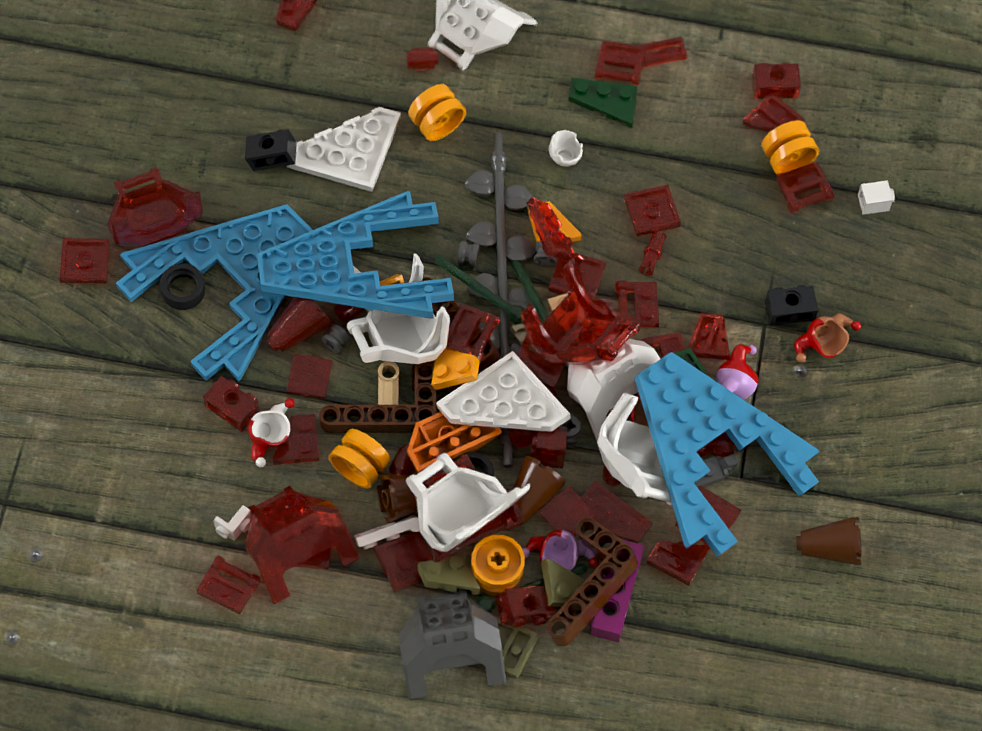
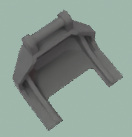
M459 589V592L426 598L425 595L417 596L419 605L398 634L409 700L427 697L424 675L429 671L481 663L486 667L488 687L507 684L496 617L467 597L466 589Z

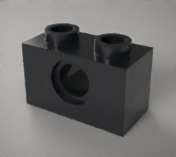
M289 129L247 136L245 160L253 171L296 164L297 141Z
M798 285L788 289L778 287L767 292L765 304L770 326L809 322L816 319L818 306L813 286ZM786 302H793L795 306H790Z

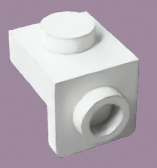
M242 505L229 523L216 516L214 519L215 531L225 539L229 537L235 541L241 532L245 533L252 524L251 510Z

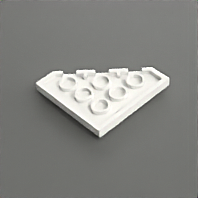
M378 107L371 110V113L365 116H357L343 122V125L331 130L329 128L315 134L314 138L304 142L301 140L297 142L296 164L287 165L286 167L372 192L399 124L401 113Z
M513 351L479 373L476 381L464 383L436 402L437 408L451 424L552 432L571 419L570 413Z

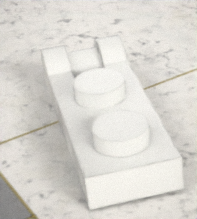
M410 515L395 522L354 535L358 547L363 546L364 549H368L378 545L377 541L386 538L387 541L399 538L401 532L407 530L418 532L420 531L419 518L415 515Z

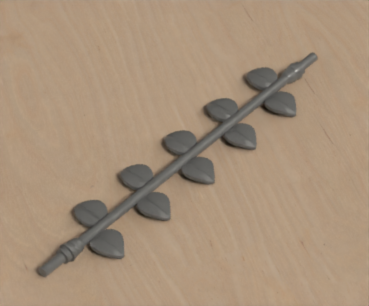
M496 132L493 134L494 152L490 158L495 178L490 172L479 170L468 178L465 182V188L472 193L482 196L492 195L495 192L496 228L489 222H478L467 232L466 239L473 244L479 243L481 247H491L497 243L498 281L493 275L482 273L467 286V291L478 298L487 300L498 296L499 333L490 326H483L480 329L493 342L498 350L500 349V359L513 351L527 367H530L535 362L519 342L514 343L509 349L508 311L518 315L526 314L536 309L538 302L528 290L523 288L514 289L507 295L506 258L514 262L526 261L535 255L536 250L522 236H514L506 243L505 207L510 210H522L527 208L528 205H532L534 198L521 185H512L504 192V172L507 157L505 152H503L502 133ZM474 333L469 339L474 338L476 333ZM490 349L484 350L485 353H489ZM500 428L502 434L499 435L501 446H503V466L511 468L513 467L512 446L516 440L515 430L513 428Z

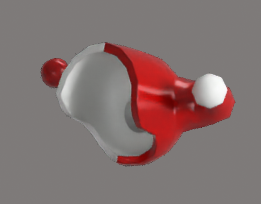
M291 398L286 399L284 403L274 405L268 411H261L255 414L249 422L248 434L253 442L251 459L256 462L259 468L266 465L264 454L267 449L282 444L289 437L290 423L285 413L288 408L294 407L295 401Z

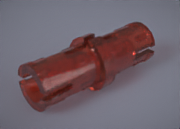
M660 230L653 231L650 243L643 252L645 256L639 271L643 274L647 268L646 276L653 275L656 262L662 255L661 249L667 236L662 232L661 237H659Z

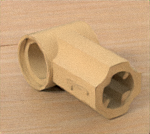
M385 361L378 368V405H399V367L394 362ZM385 372H392L394 376L386 378L383 374Z

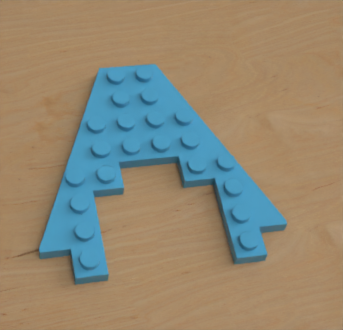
M406 191L257 253L261 291L361 307L368 311L379 310L429 319L434 318L432 303L454 301L451 278L380 286L378 271L354 273L351 249L373 247L372 231L439 224L436 203L413 205L411 193Z
M286 204L120 254L121 260L132 271L117 281L116 287L130 302H133L159 282L164 271L173 265L186 262L196 267L201 274H204L218 263L245 290L229 303L230 308L242 321L192 359L190 363L206 381L225 367L239 382L286 298V295L261 291L257 253L308 233L312 229Z
M670 352L634 378L686 549L703 537L718 557L738 542L694 484L710 472V469L698 455L697 451L722 433L726 432L739 451L756 439L798 496H801L819 482L805 464V462L819 453L817 448L673 352Z

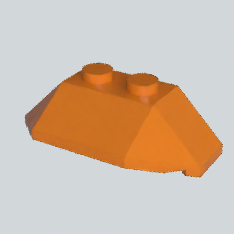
M439 412L415 424L407 454L419 473L437 461V457L442 453L448 454L452 461H454L462 454L477 451L501 435L502 431L500 427L451 424Z

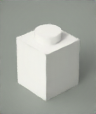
M888 180L861 184L858 198L862 214L890 210L891 204L895 200L894 190L889 187Z

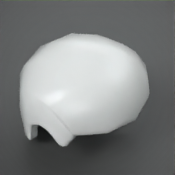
M568 130L557 131L552 136L549 145L551 158L560 166L565 167L576 164L581 159L583 144L577 141L576 133Z

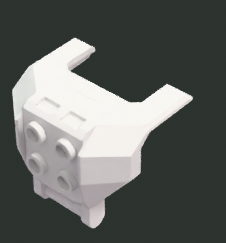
M436 0V31L429 40L428 46L433 50L437 49L457 63L458 68L465 70L476 54L508 44L522 24L537 25V22L528 14L518 12L498 0ZM446 37L465 50L463 55H459L442 43L443 38Z
M417 254L413 255L412 273L409 283L419 282L423 279L424 266ZM440 307L436 317L433 313L434 318L432 319L373 310L369 311L364 318L348 322L347 329L350 334H353L361 351V359L365 363L381 360L420 364L436 360L446 348L450 317L444 307ZM364 332H368L373 347L368 346L363 335Z
M600 331L595 333L592 339L571 352L566 351L563 353L564 363L568 367L567 390L569 396L578 402L585 411L597 443L601 426L607 418L608 411L615 407L623 393L636 394L638 389L634 378L640 372L660 360L655 349L643 341L619 336H606Z
M623 393L601 426L597 444L603 462L611 475L627 488L633 489L638 497H651L666 501L667 504L672 505L649 427L627 421L629 414L637 403L638 397Z
M446 453L438 456L437 461L417 475L412 474L406 479L407 485L417 497L420 533L433 549L443 552L456 547L491 522L521 498L530 488V484H527L522 489L516 487L507 493L495 477L468 468H459ZM443 469L447 475L426 489L422 482Z

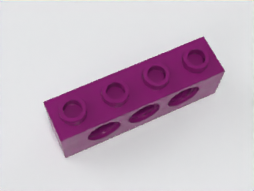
M625 540L623 541L632 547L638 561V566L620 587L621 591L615 593L587 625L592 627L590 635L618 643L644 545ZM629 556L623 557L620 561H621V562H625V561H627L630 557H629ZM613 574L607 575V576L604 578V580H609V579H611L614 575H613ZM611 608L615 611V614L606 615L603 610Z

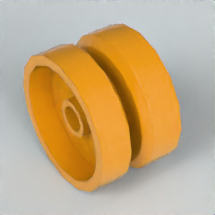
M438 84L430 87L414 100L409 108L408 115L413 123L420 127V132L427 140L437 141L452 133L462 123L466 115V108L455 98L454 93L447 85Z
M797 120L782 124L773 129L762 140L761 147L766 156L770 158V164L777 175H789L798 172L811 164L819 155L820 150L814 139L810 138L811 134L803 121Z
M350 429L341 439L342 445H337L329 454V461L347 480L357 486L369 489L378 479L377 472H383L391 462V458L387 451L372 437L357 429Z
M491 535L483 538L476 544L472 552L471 570L480 586V591L490 596H504L512 593L519 587L523 579L525 555L521 546L514 539L505 535Z

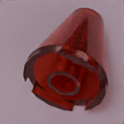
M293 297L268 332L267 336L270 339L267 340V343L274 351L280 349L284 352L329 327L332 322L325 312L321 311L314 300Z

